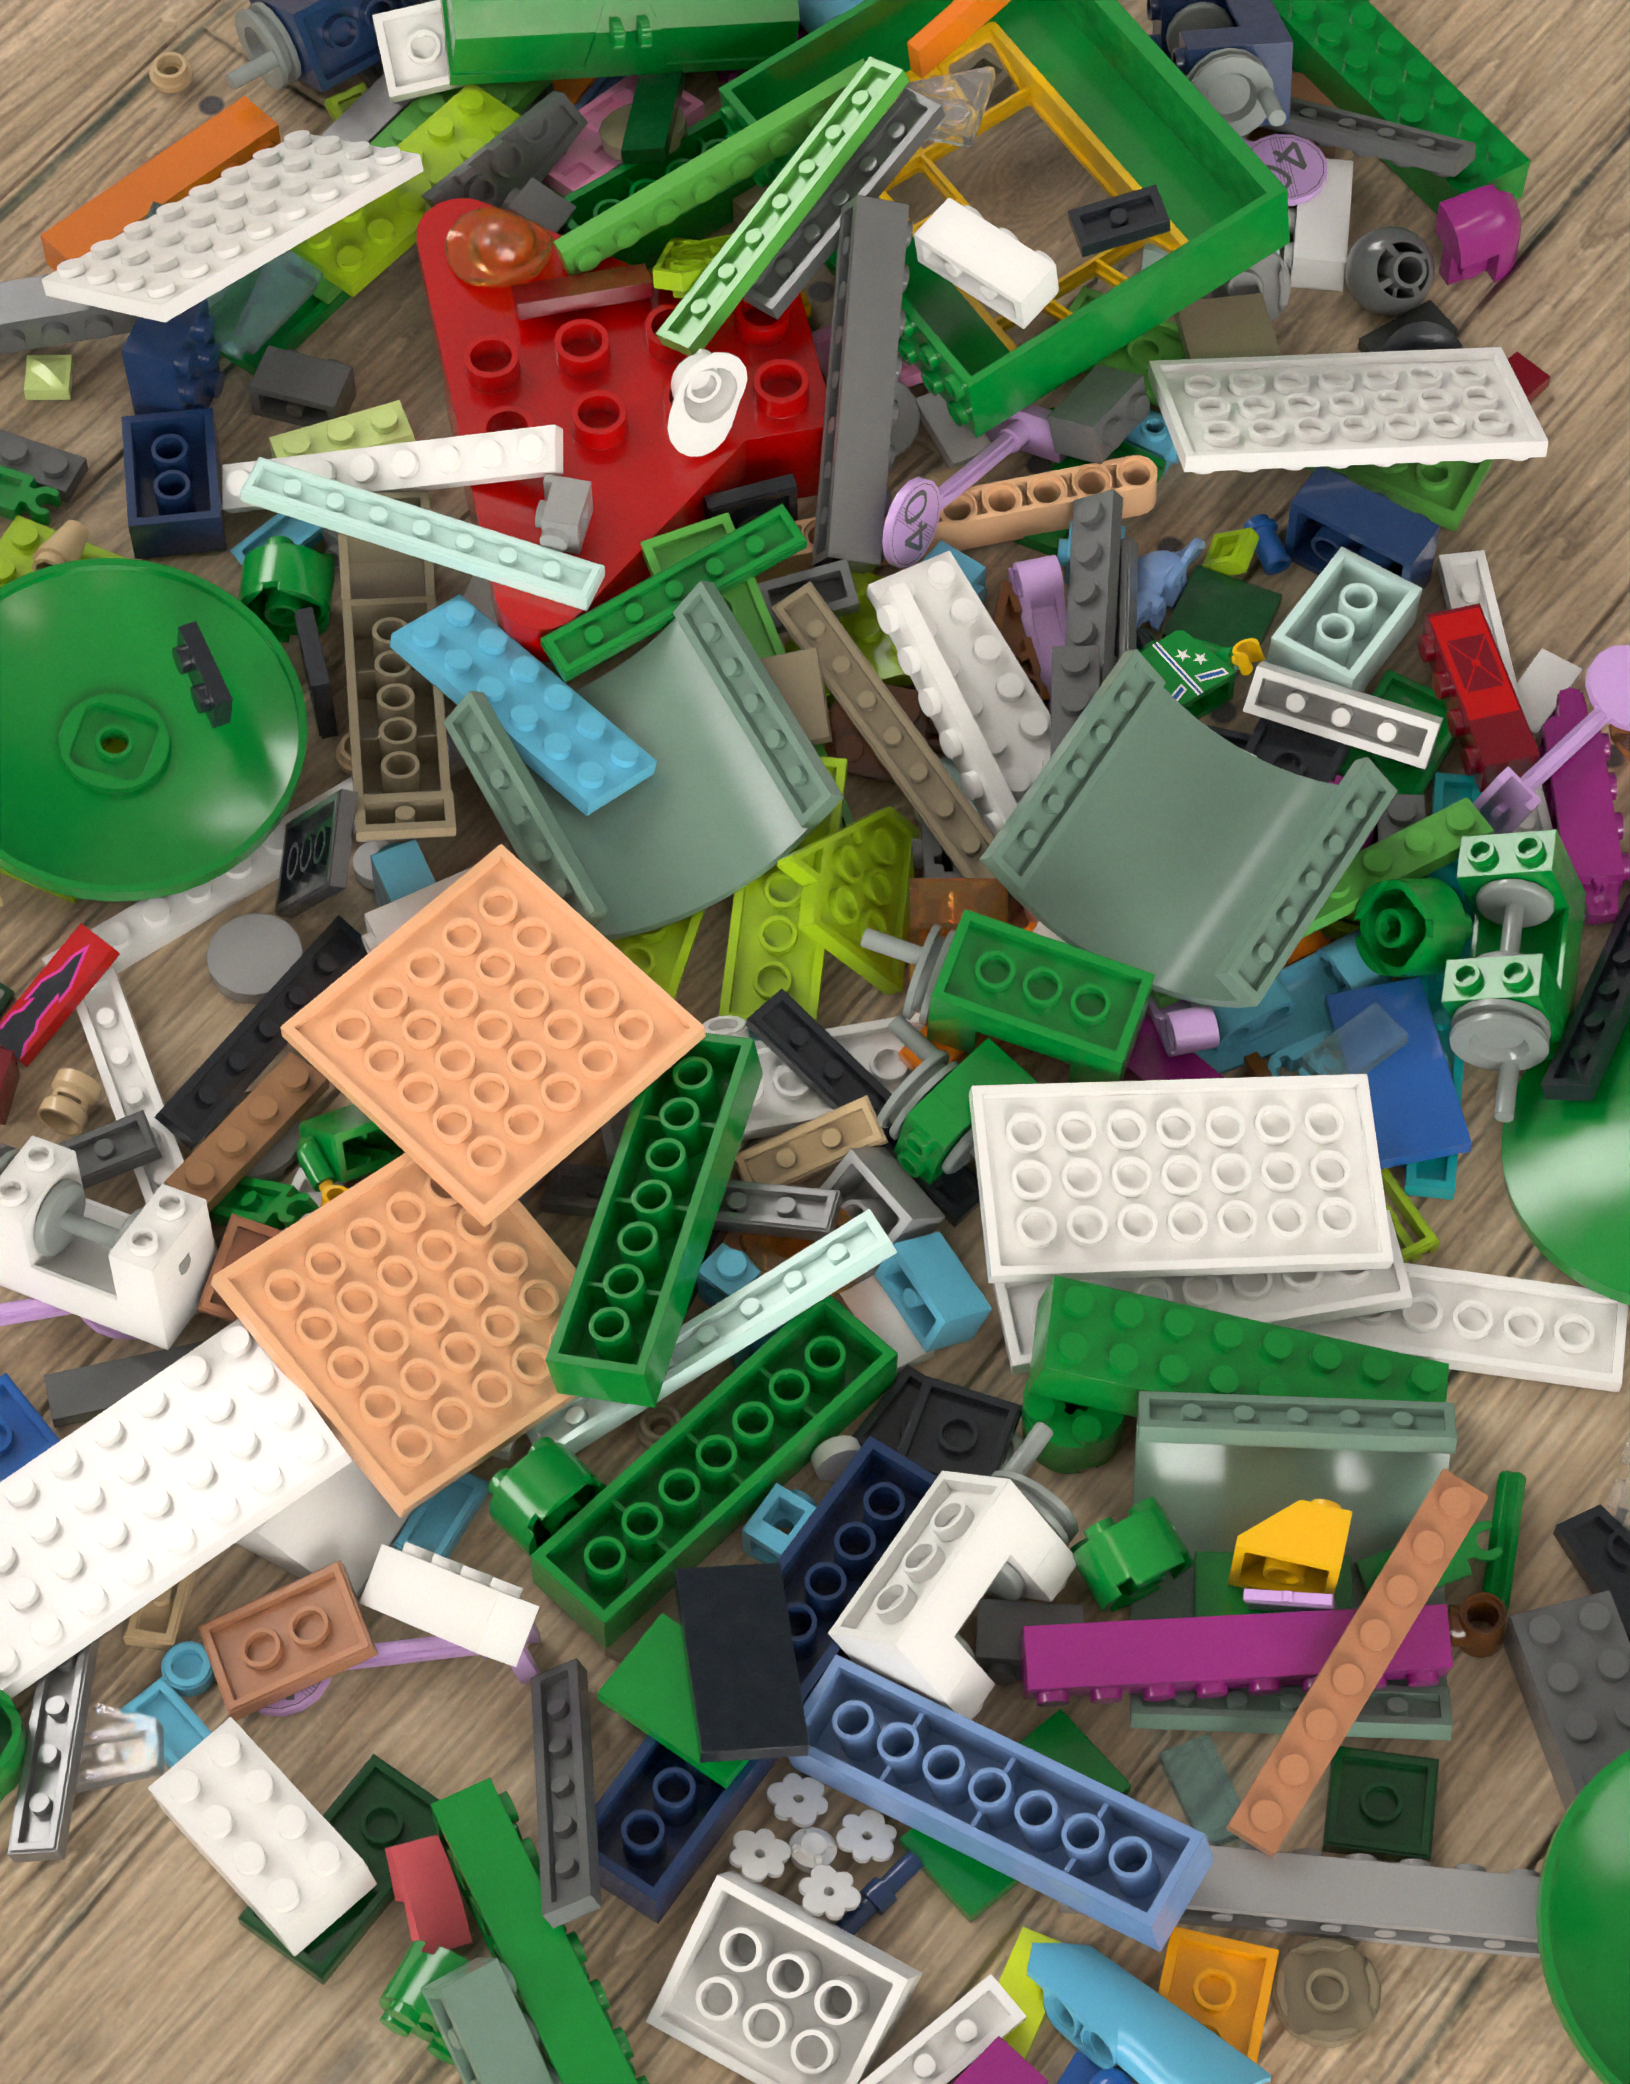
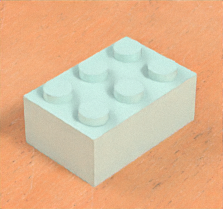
M1341 546L1271 637L1267 662L1363 692L1415 623L1422 588Z

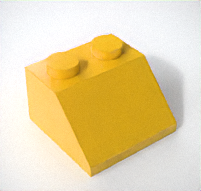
M1314 1499L1311 1502L1299 1500L1238 1535L1228 1585L1245 1589L1333 1594L1334 1597L1353 1511L1342 1509L1336 1502L1326 1499Z

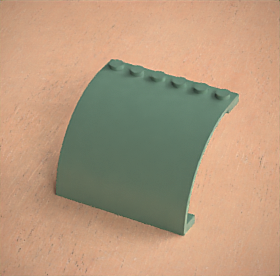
M701 580L674 610V620L644 648L612 671L575 690L590 705L657 760L655 772L652 776L590 815L586 816L522 761L484 692L469 691L443 722L521 862L608 940L626 938L673 924L739 891L775 866L778 860L793 851L844 798L713 582Z
M1137 649L1126 651L984 852L980 861L1028 912L1069 945L1155 974L1152 990L1178 999L1210 1006L1232 1008L1258 1006L1390 804L1397 790L1368 757L1355 760L1340 784L1337 785L1294 774L1249 754L1211 730L1176 701L1164 688L1166 681Z
M1139 1391L1133 1506L1154 1496L1159 1505L1163 1506L1194 1560L1195 1551L1234 1552L1238 1535L1299 1500L1311 1502L1314 1499H1326L1336 1502L1342 1509L1353 1511L1344 1556H1352L1353 1609H1358L1366 1594L1354 1563L1396 1547L1440 1472L1444 1468L1449 1471L1450 1454H1455L1457 1445L1454 1403ZM1194 1564L1175 1580L1169 1571L1165 1573L1167 1578L1159 1584L1160 1589L1130 1605V1620L1194 1617ZM1445 1586L1433 1590L1425 1605L1445 1604ZM1447 1674L1444 1677H1439V1684L1427 1687L1407 1686V1679L1386 1680V1687L1373 1690L1346 1737L1451 1741L1453 1723ZM1302 1685L1281 1686L1280 1693L1264 1696L1250 1695L1249 1688L1228 1689V1695L1219 1698H1197L1196 1691L1175 1692L1174 1699L1165 1701L1143 1700V1693L1130 1694V1728L1282 1734L1307 1693L1302 1692Z

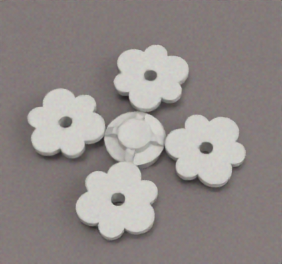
M789 1773L785 1775L783 1782H775L769 1786L767 1799L775 1806L774 1815L777 1819L782 1821L791 1819L794 1825L803 1829L798 1830L792 1835L789 1845L783 1840L774 1839L775 1836L769 1829H760L756 1834L749 1830L739 1831L734 1835L732 1842L734 1850L730 1853L729 1861L732 1866L741 1868V1874L747 1881L759 1883L765 1880L767 1876L771 1878L782 1876L784 1863L791 1858L793 1864L798 1869L811 1873L810 1877L803 1878L799 1883V1892L804 1895L802 1901L804 1911L811 1916H822L825 1914L831 1920H840L844 1916L845 1911L855 1910L859 1906L861 1895L856 1888L852 1887L853 1877L851 1874L844 1871L836 1873L830 1866L836 1856L837 1846L844 1852L852 1853L853 1859L858 1863H867L871 1858L878 1862H884L893 1855L894 1845L892 1842L896 1839L897 1831L892 1825L885 1824V1819L880 1812L865 1810L859 1817L854 1814L844 1817L842 1822L843 1829L838 1831L835 1842L828 1832L810 1827L815 1823L816 1816L824 1814L828 1808V1802L823 1797V1783L813 1777L802 1779L798 1774Z

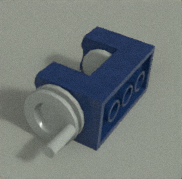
M249 0L251 3L249 8L241 9L235 15V27L240 43L250 62L226 74V80L233 90L261 76L273 89L281 90L286 87L288 82L294 83L298 80L321 92H325L382 60L372 15L435 0Z
M1147 0L1148 19L1153 21V32L1149 35L1151 39L1239 136L1247 135L1258 126L1290 124L1293 40L1272 0Z

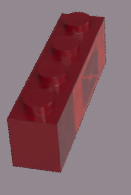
M1480 603L1427 614L1423 634L1417 637L1418 651L1421 660L1424 663L1429 662L1433 671L1432 686L1438 700L1443 699L1447 707L1446 719L1449 732L1453 738H1459L1463 748L1461 750V759L1466 775H1473L1480 793L1484 792L1493 780L1508 766L1521 778L1539 761L1540 753Z

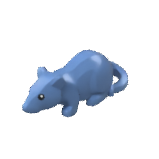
M1195 537L1180 551H1153L1138 558L1137 630L1144 622L1150 623L1154 631L1159 632L1166 617V607L1172 610L1175 609L1188 583L1186 577L1188 565L1192 564L1201 555L1202 550L1206 547L1204 540Z

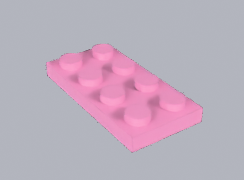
M639 75L626 76L578 110L588 121V124L542 182L565 197L623 164V160H615L604 152L599 129L602 121L612 111L633 102ZM683 90L679 108L683 110L687 128L705 117V108L702 101Z

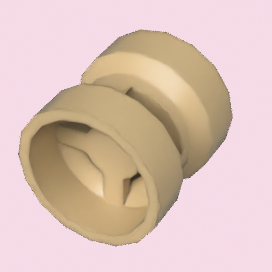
M62 1068L58 1070L51 1084L53 1090L51 1096L43 1099L37 1111V1116L48 1128L60 1134L75 1137L82 1133L88 1121L86 1112L88 1108L95 1107L102 1093V1088L89 1075L75 1069Z

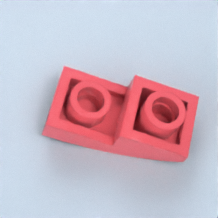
M438 1835L385 1848L395 1901L404 1902L412 1942L418 1940L426 1942L421 1951L429 1954H434L439 1946L452 1949L472 1943L460 1892Z

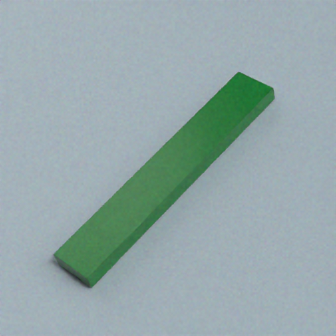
M781 504L542 637L540 644L564 682H567L669 625L675 618L674 610L701 580L713 582L720 594L723 595L807 547V540L785 506Z

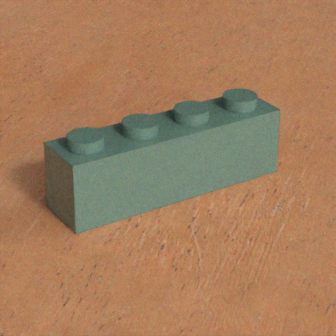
M475 1958L421 1988L463 2084H561L554 2069L543 2061L537 2047L540 2037L533 2021L528 2015L522 2014L514 1994L517 1992V1985L512 1973L506 1965L499 1963L497 1958Z

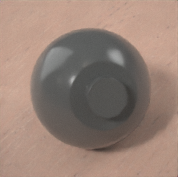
M1383 226L1364 234L1353 245L1345 265L1346 283L1355 301L1364 309L1383 316L1401 315L1417 307L1428 295L1435 275L1433 256L1427 244L1416 233L1398 226Z

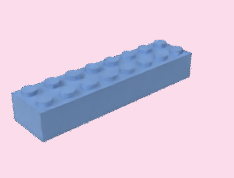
M837 1654L803 1705L810 1746L808 1756L788 1757L794 1769L1158 1952H1161L1214 1861L1206 1834Z

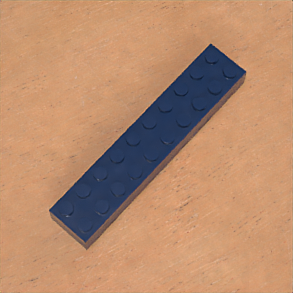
M869 1436L776 1561V1563L781 1565L803 1705L836 1654L850 1661L848 1655L832 1639L828 1632L937 1479L936 1475L872 1436ZM647 1735L595 1805L600 1886L659 1924L779 1758L749 1760L729 1787L725 1789Z

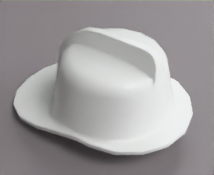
M699 349L696 354L687 357L679 363L673 372L671 390L674 401L669 413L667 430L670 442L678 452L689 457L703 456L714 451L725 440L732 427L748 380L746 367L739 357L728 352L711 353L708 350Z

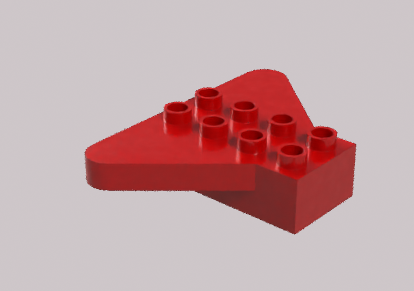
M450 199L436 204L424 213L417 225V248L421 279L444 379L447 413L452 436L557 425L563 429V475L557 476L590 481L592 485L593 513L580 555L563 552L605 566V577L588 611L488 580L498 627L540 662H551L540 644L541 638L646 580L650 573L643 558L640 542L701 522L705 518L704 496L791 473L797 484V499L818 495L826 386L801 294L797 295L778 320L745 302L742 298L704 348L711 353L728 352L739 357L746 367L748 380L732 427L725 440L714 451L703 456L693 457L680 453L670 442L667 430L669 413L674 401L671 379L679 363L689 356L663 345L656 333L683 298L673 297L672 290L654 288L653 274L649 273L654 297L650 299L521 320L518 318L513 303L511 285L568 276L561 265L553 242L562 237V235L475 199ZM610 256L601 261L594 269L583 273L631 265ZM544 477L464 486L472 524L541 546L540 537L542 529L535 527V516L539 501L545 500Z

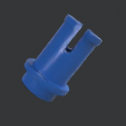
M1259 514L1250 518L1244 524L1243 529L1252 527L1260 537L1255 552L1263 565L1265 574L1275 575L1286 570L1292 561L1276 533L1278 530L1276 521L1271 518L1269 519L1266 514Z

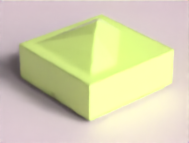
M27 355L24 381L25 399L71 400L74 370L72 355Z

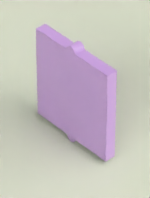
M1244 1589L1243 1600L1248 1609L1283 1612L1336 1610L1333 1594Z

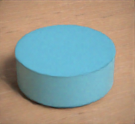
M180 1642L172 1646L162 1659L161 1672L163 1678L179 1696L194 1697L200 1695L212 1685L215 1679L205 1647L198 1642Z

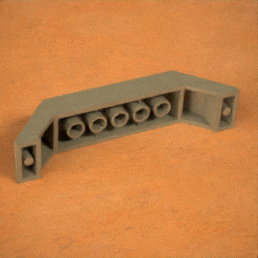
M429 491L376 493L430 510ZM338 532L353 791L358 792L355 812L356 842L456 836L454 795L453 791H451L447 734L446 727L443 724L445 720L443 692L389 647L393 632L436 608L434 563Z

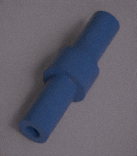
M908 1851L880 1879L874 1877L859 1892L861 1895L859 1906L855 1910L847 1911L834 1925L855 1935L876 1913L882 1916L897 1901L895 1894L923 1867V1863L915 1854Z

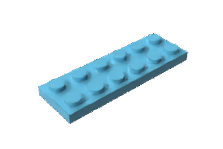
M461 594L391 634L389 647L457 705L469 691L484 692L522 761L586 816L654 774L657 760Z

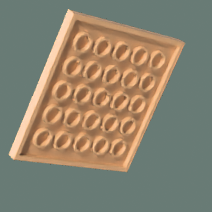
M502 844L497 846L280 1027L284 1039L484 1227L491 1223L706 1037L705 1027Z
M406 1153L213 1275L211 1281L212 1287L281 1372L305 1393L341 1446L400 1518L559 1411L576 1397L557 1393L545 1361L576 1272L574 1265L518 1199L484 1227Z

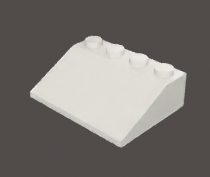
M350 1457L352 1462L238 1540L236 1544L299 1578H303L341 1560L346 1567L358 1598L367 1584L381 1545L393 1546L414 1510L400 1518Z
M732 1870L716 1876L646 2022L756 2084H859L870 2073L899 2023L921 1978L922 1972L819 1916L807 1914L803 1907L759 1883L747 1881L741 1873Z

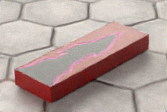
M80 923L0 1021V1045L8 1050H13L15 1058L28 1067L120 953Z

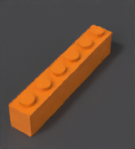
M243 96L42 233L40 236L46 263L56 271L57 266L61 262L79 258L90 252L93 244L103 240H111L122 234L125 226L133 222L144 221L157 214L156 210L160 206L178 202L189 196V191L192 188L203 184H210L220 178L224 170L247 163L253 159V154L257 151L277 146L281 143L278 124L251 100Z

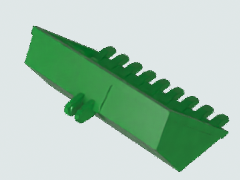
M440 0L450 86L650 75L679 70L686 73L752 69L795 43L800 22L798 0Z

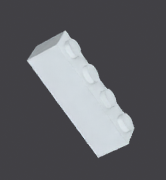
M1262 661L1256 667L1243 708V712L1422 769H1426L1429 764L1443 721L1441 717Z
M405 1542L402 1551L384 1544L381 1545L359 1602L362 1605L472 1652L514 1667L518 1664L540 1607L520 1599L523 1588L408 1542Z

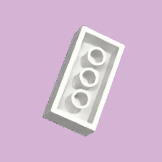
M232 1717L228 1718L148 1787L164 1813L294 1957L377 1885L364 1860Z

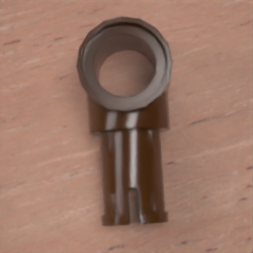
M1477 1592L1466 1597L1460 1605H1448L1451 1647H1460L1464 1653L1477 1658L1490 1657L1498 1652L1503 1643L1507 1617L1505 1604L1499 1597L1487 1592ZM1474 1621H1485L1492 1627L1485 1630L1478 1629L1472 1626L1471 1623Z

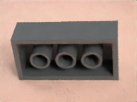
M1610 1590L1511 1615L1503 1637L1504 1648L1565 1811L1578 1793L1598 1772L1621 1754L1630 1750V1641Z

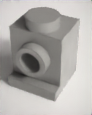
M545 473L543 480L545 500L539 501L535 516V527L542 529L540 544L559 552L580 555L593 513L591 482Z

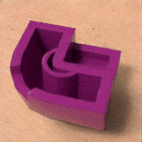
M1492 184L1476 188L1439 203L1435 233L1443 243L1439 274L1447 285L1463 279H1472L1483 271L1489 274L1494 283L1508 275L1516 262L1522 225L1520 210L1516 198L1511 192L1498 191Z

